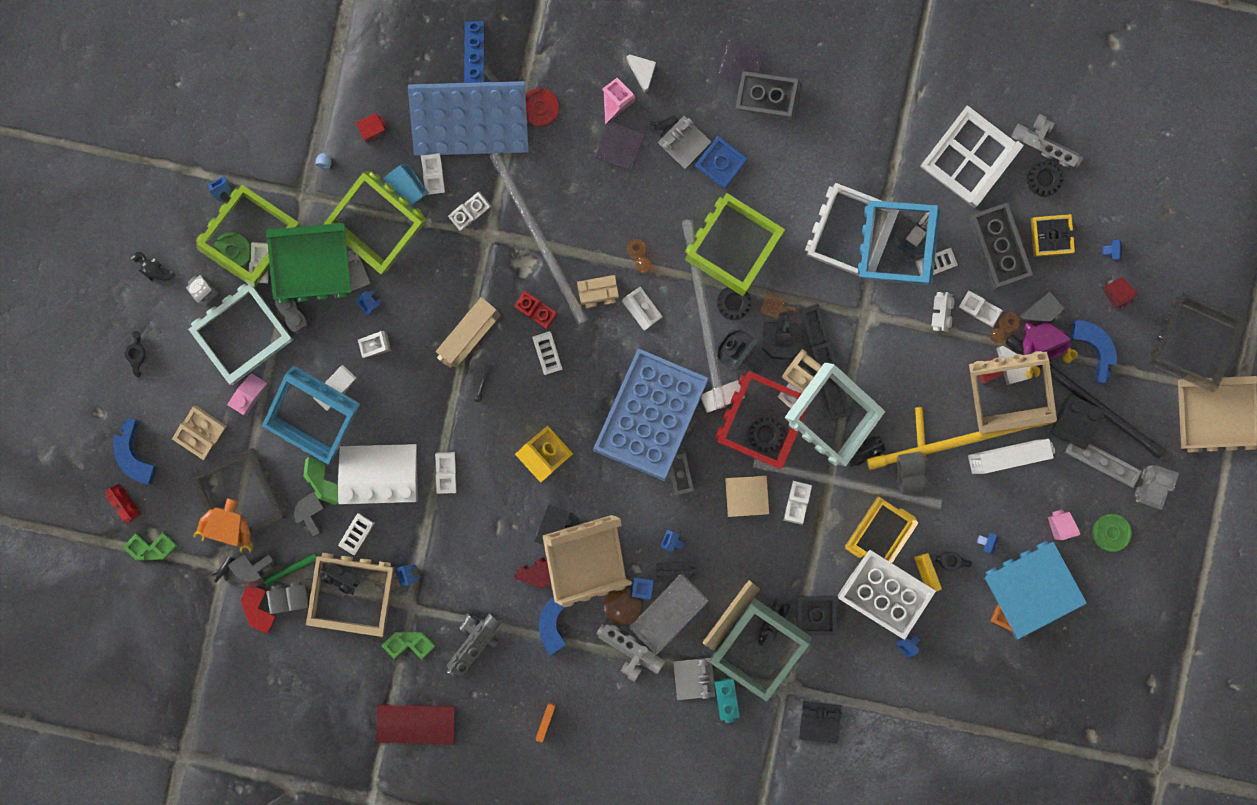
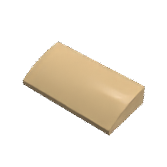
M748 580L703 640V644L715 651L761 589Z

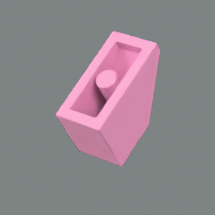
M251 373L238 387L227 405L239 413L248 416L268 383Z
M1062 509L1052 512L1053 516L1048 517L1054 539L1065 540L1080 535L1070 512H1064Z

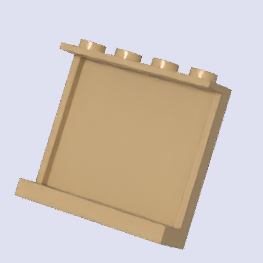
M1257 376L1178 380L1181 449L1187 448V452H1199V448H1206L1207 451H1218V447H1226V451L1238 450V446H1245V450L1257 449Z
M610 515L543 535L554 601L563 607H569L574 605V602L588 601L593 596H604L609 591L623 590L625 586L632 584L625 576L617 527L622 526L620 518Z

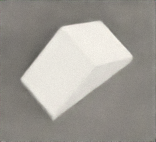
M633 55L626 56V60L644 93L648 92L656 62Z
M385 331L358 339L362 358L391 351L388 335Z

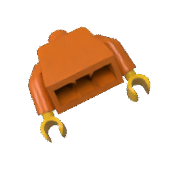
M227 498L224 509L215 507L200 518L197 531L193 535L196 538L200 534L202 536L201 541L205 538H210L234 546L242 544L240 547L241 553H243L244 548H247L249 553H251L253 548L247 520L243 514L235 512L238 501Z

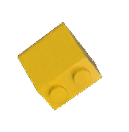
M546 426L515 455L541 483L571 457L573 453L551 428Z

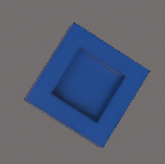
M225 176L208 184L211 195L218 201H223L220 195L222 192H226L230 197L231 189Z
M1112 240V246H1103V254L1112 255L1113 261H1122L1121 240Z
M374 290L365 291L355 301L366 316L373 313L382 302L381 299L375 301L372 298L376 293Z
M667 529L660 547L673 553L675 547L682 550L685 543L678 540L680 534Z
M989 533L988 538L979 535L977 543L985 546L984 552L993 555L999 536Z
M408 564L395 568L400 587L415 583L420 578L419 575L413 576L412 569L417 568L416 565Z
M634 577L632 597L651 599L654 580Z
M916 635L911 636L909 639L906 637L905 640L900 639L895 646L908 658H911L920 651L916 647L920 639Z

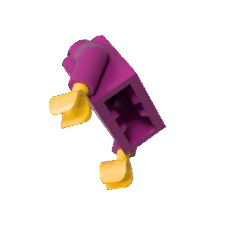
M1030 321L1024 326L1026 331L1023 341L1024 355L1032 354L1036 351L1047 352L1049 360L1063 355V360L1066 363H1070L1077 358L1078 353L1073 349L1071 350V339L1064 330L1058 329L1048 322L1036 326ZM1037 366L1029 367L1026 371L1027 378L1031 379L1033 377L1032 371L1035 373V377L1039 376L1040 368Z

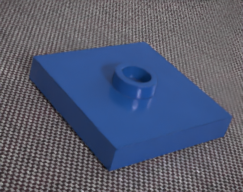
M717 136L694 167L725 190L748 158Z

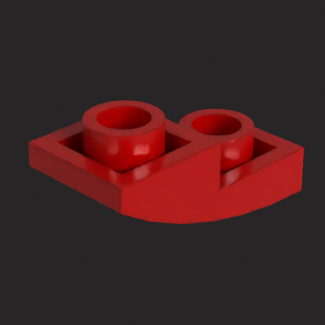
M526 291L523 292L514 305L516 309L547 330L558 315L557 312Z

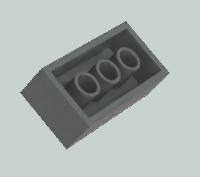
M1008 202L968 217L993 289L1033 275Z

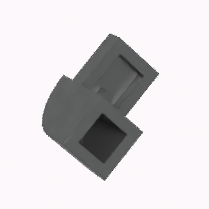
M314 492L301 499L294 511L296 524L304 521V529L308 535L312 534L313 537L322 533L313 516L326 509L322 500L318 499Z
M243 554L228 566L240 583L245 586L256 587L264 583L261 576L271 573L275 564L268 555L252 566Z

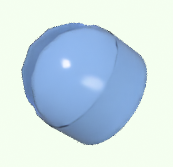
M325 153L319 154L315 165L320 168L329 169L331 166L330 155H325Z

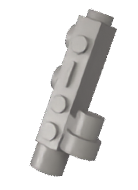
M1038 115L1033 125V128L1036 129L1035 132L1019 123L1017 124L1011 136L1012 138L1042 151L1041 154L1046 158L1052 159L1054 157L1058 159V163L1069 168L1070 165L1078 167L1083 159L1082 156L1045 138L1046 132L1050 133L1054 126V122L1047 120L1046 116Z
M602 624L596 633L599 635L598 638L632 658L630 663L625 662L620 671L626 674L627 678L633 682L642 670L639 667L640 664L658 674L665 663L663 659L650 652L646 646L636 643L634 637L630 635L625 636L620 633V629L614 625L609 626L606 624L605 626Z

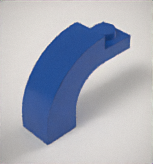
M1081 320L1073 321L1070 339L1084 342L1094 349L1097 355L1094 383H1106V380L1110 378L1111 372L1108 366H1116L1117 364L1116 349L1111 338L1103 329L1093 323Z
M128 418L122 425L121 431L123 436L118 434L114 436L113 450L115 459L123 472L129 477L145 484H152L157 466L140 460L135 454L133 441L139 420Z
M554 596L545 605L539 620L540 638L550 655L566 645V641L557 628L558 614L565 607L556 603Z

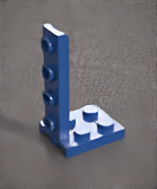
M484 21L465 22L464 83H483Z

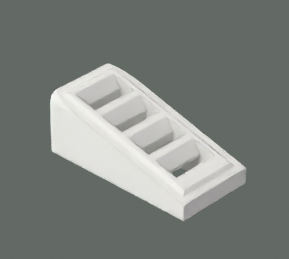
M951 248L936 253L935 264L937 269L934 270L933 275L958 266ZM944 254H948L951 264H947ZM937 257H941L944 267L940 266ZM924 258L915 261L920 276H922Z
M551 332L533 336V342L544 375L562 370ZM549 339V342L541 345L538 344V342ZM551 346V350L541 353V349ZM554 354V357L543 360V357ZM556 361V365L546 368L545 364Z
M357 513L338 546L355 556L375 523ZM358 521L366 525L367 528L364 529L357 524ZM354 527L363 532L362 536L353 531ZM349 535H354L359 539V541L357 542L349 537ZM346 540L354 544L355 548L353 549L345 544Z

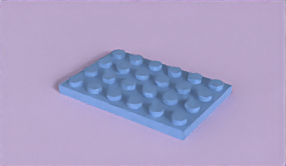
M525 81L408 85L414 156L433 153L450 155L521 153L529 151Z
M637 349L593 451L665 481L708 378L646 351Z

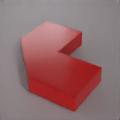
M247 586L240 601L248 623L251 627L268 634L276 616L259 608L267 590L258 586Z

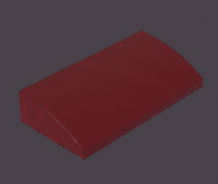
M378 704L377 743L454 745L456 706Z

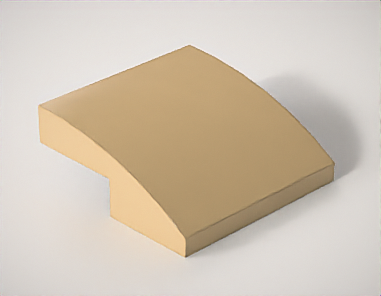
M195 405L190 410L185 421L180 424L172 440L202 460H205L227 426Z
M767 476L725 478L728 517L769 514Z

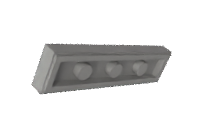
M1069 443L1064 452L1131 488H1134L1142 473L1141 470L1091 444L1088 445L1086 450H1083Z

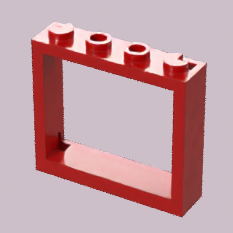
M747 371L746 375L742 373L738 382L741 385L739 392L735 391L730 402L733 403L731 410L727 409L723 420L726 422L723 428L719 427L715 436L718 438L717 443L782 470L798 431L791 427L776 460L725 438L751 379L796 399H799L801 393ZM808 407L799 418L801 422L805 417Z

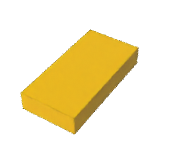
M929 554L915 556L914 559L923 583L936 590V592L941 590L942 588Z

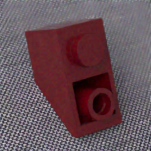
M1123 277L1102 287L1112 307H1125L1135 302L1133 298L1138 296L1137 292Z
M545 557L534 561L535 565L530 568L525 565L516 569L518 573L514 574L515 579L539 588L551 584L548 563Z

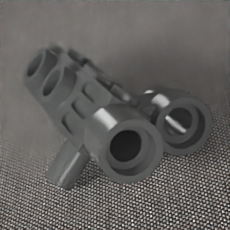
M469 612L463 618L464 621L459 626V629L465 634L470 633V635L446 665L448 667L447 672L452 677H462L486 645L493 648L497 646V641L492 639V637L496 634L495 630L502 621L493 613H489L484 621H479L478 618Z

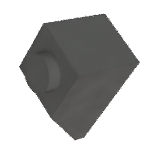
M1047 292L1022 313L1018 319L1020 321L1050 322L1051 320L1056 322L1063 316L1061 312L1065 308L1051 292Z

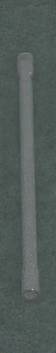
M500 152L491 154L489 157L496 171L500 174L567 300L578 325L584 323L588 318L582 306L578 303L510 175Z
M693 219L682 221L687 247L690 243L694 244L696 241ZM690 264L713 387L715 409L727 407L721 383L702 273L700 269Z
M754 459L753 468L763 471L786 474L919 504L940 510L942 506V499L913 493L902 494L900 490L785 464L782 470H779Z

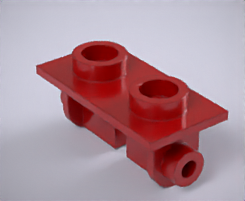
M120 483L110 487L105 492L106 498L113 508L118 505L120 506L116 512L123 522L129 524L134 518L142 515L137 505L133 503L127 491Z

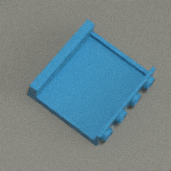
M1045 541L1037 545L1038 550L1031 553L1029 549L1020 554L1021 558L1014 562L1012 558L1002 563L1003 568L997 570L995 567L985 572L987 576L983 579L984 581L986 580L1013 630L1016 640L1087 604L1054 542L1048 544Z

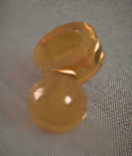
M640 239L631 240L627 244V253L631 258L637 259V270L641 273H646L651 268V262L649 259L644 258L646 253L645 243ZM638 245L640 249L634 251L633 246Z
M1012 312L1002 315L999 320L1000 328H995L991 331V340L994 343L1003 342L1006 332H1013L1019 327V317ZM1008 319L1013 320V325L1008 323Z

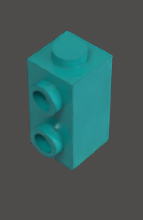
M734 679L714 680L720 720H725V723L735 722L736 718H740Z

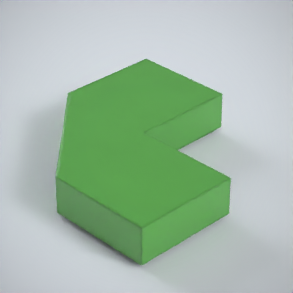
M308 457L305 460L304 478L307 482L311 483L318 499L336 505L338 503V485L324 480V462Z
M165 532L151 545L138 533H135L123 548L135 560H163L178 545Z
M395 632L381 646L394 660L408 646L422 660L436 645L423 632Z

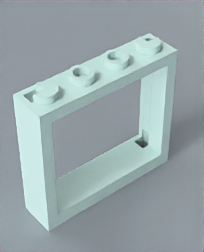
M246 283L237 289L238 293L222 300L223 304L219 307L214 306L206 312L207 316L203 319L198 318L191 323L192 327L188 329L229 385L237 383L294 340L257 289ZM250 293L282 336L230 374L198 331Z
M824 363L785 416V419L790 422L789 426L792 429L803 434V439L815 444V449L823 455L826 454L829 457L828 461L835 466L837 464L846 466L885 411L837 366ZM829 377L867 411L838 454L799 420Z

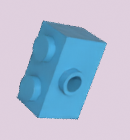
M407 162L399 165L383 178L386 181L385 184H390L395 189V193L408 199L411 206L429 194Z

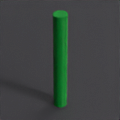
M314 553L264 578L265 585L267 586L315 562L317 555Z

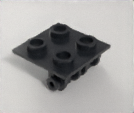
M803 701L799 739L837 743L839 723L842 716L841 705Z

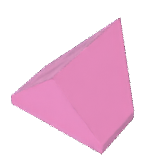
M618 78L602 89L604 91L605 124L635 102V95Z

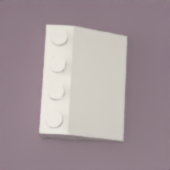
M417 444L340 446L338 474L339 504L418 502Z
M869 550L841 589L838 598L905 640L936 590Z

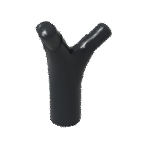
M673 115L660 122H650V125L655 126L651 128V131L660 129L658 136L662 137L665 129L678 122V120Z
M227 556L223 565L211 573L212 576L217 575L214 579L215 583L223 575L225 581L229 580L228 565L235 559Z

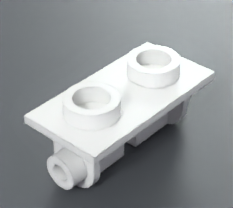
M937 292V296L934 297L933 309L940 310V313H933L931 326L934 331H941L942 328V331L949 332V328L952 326L950 314L951 309L954 307L953 294Z

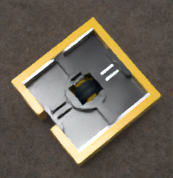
M1071 214L1033 217L1030 219L1034 257L1075 253L1074 238L1070 236V231L1073 230Z

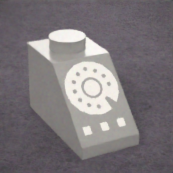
M202 275L192 277L188 281L189 285L186 287L195 301L204 306L219 294Z

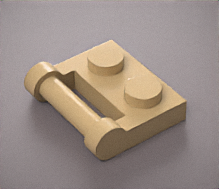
M802 349L782 375V378L803 393L814 376L799 365L800 361L802 360L817 372L822 366Z

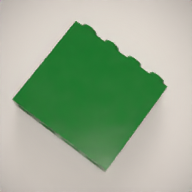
M344 223L266 230L273 300H277L278 304L289 303V299L297 298V302L309 301V297L316 296L317 300L328 299V295L335 294L336 298L348 297L347 293H351Z

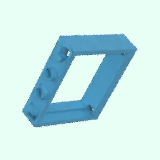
M869 200L868 206L865 207L866 225H863L862 235L865 236L864 244L860 246V255H862V262L858 264V274H860V277L863 280L932 285L941 213L940 207L937 205ZM876 208L929 212L922 276L868 272Z
M293 365L285 374L262 427L280 436L286 442L299 447L302 451L313 455L318 460L329 464L336 456L360 403ZM291 384L347 416L332 448L276 417Z

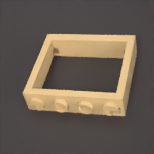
M481 297L436 350L439 354L437 358L448 367L454 366L457 368L501 316L499 312Z
M1036 351L1028 355L1017 354L1010 358H995L991 361H976L973 364H969L980 434L1057 422L1047 352ZM1042 365L1048 407L983 417L977 375Z
M322 553V556H317L306 625L383 637L385 635L395 567H391V563L379 561V565L371 564L372 560L360 559V562L352 561L353 557L341 556V559L333 558L334 554ZM324 563L387 572L379 627L316 617L322 579L320 572L323 570Z

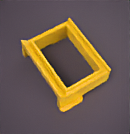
M877 497L845 545V548L858 558H862L867 554L866 551L856 544L881 506L884 505L908 521L884 557V559L892 563L919 522L916 521V517L904 509L898 510L881 497Z

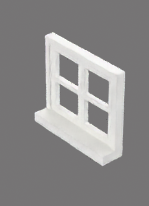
M967 105L920 167L975 208L1024 145L1019 141H1013ZM968 120L985 132L971 152L954 140ZM988 135L1005 147L991 167L974 155ZM948 145L966 157L952 177L935 165V162ZM969 160L986 173L972 192L954 180Z

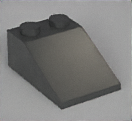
M743 71L735 109L774 119L795 122L802 84L799 79Z

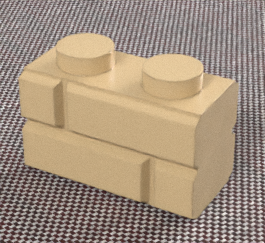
M615 275L577 282L581 306L585 305L586 308L596 307L599 302H604L605 305L616 303L615 299H619Z

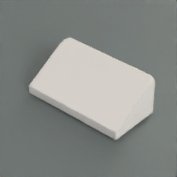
M641 287L628 294L622 300L643 330L648 329L663 317Z

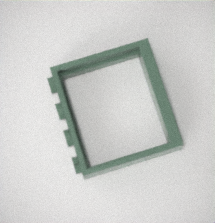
M754 598L712 655L709 663L767 702L771 696L773 698L780 690L778 687L780 683H785L791 675L789 671L792 668H797L801 662V659H799L801 655H806L812 647L810 645L812 637ZM754 613L800 644L769 688H766L723 658Z

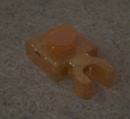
M767 294L760 313L778 319L779 314L783 313V311L791 310L795 312L796 309L792 306L783 307L785 301Z

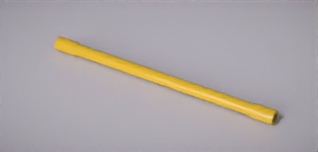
M1055 422L982 434L978 431L888 455L867 459V465L869 470L896 463L898 455L919 451L922 455H927Z

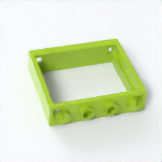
M368 170L361 174L323 225L340 223L337 218L363 184L367 182L414 222L386 260L382 259L345 227L346 245L377 272L383 274L389 270L426 223L427 219L420 213L419 209H414L409 205L408 199L395 193V189L390 184L382 182L378 174Z
M241 185L239 189L235 188L231 193L230 201L221 206L219 209L220 214L217 218L210 220L207 231L205 233L202 232L198 236L196 245L198 251L255 288L270 268L268 252L254 271L249 273L207 244L243 196L287 225L286 228L299 227V222L244 185Z
M726 193L724 198L719 197L714 207L717 208L715 212H710L704 222L707 224L704 229L700 227L694 236L697 238L695 243L688 245L685 250L687 253L685 260L744 296L785 229ZM726 205L773 234L743 282L696 253Z

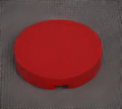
M537 88L526 94L527 122L533 126L544 127L550 125L556 119L559 113V104L552 92Z

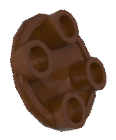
M625 587L623 590H612L606 596L604 612L613 623L629 625L640 616L642 609L641 599L632 597V589Z

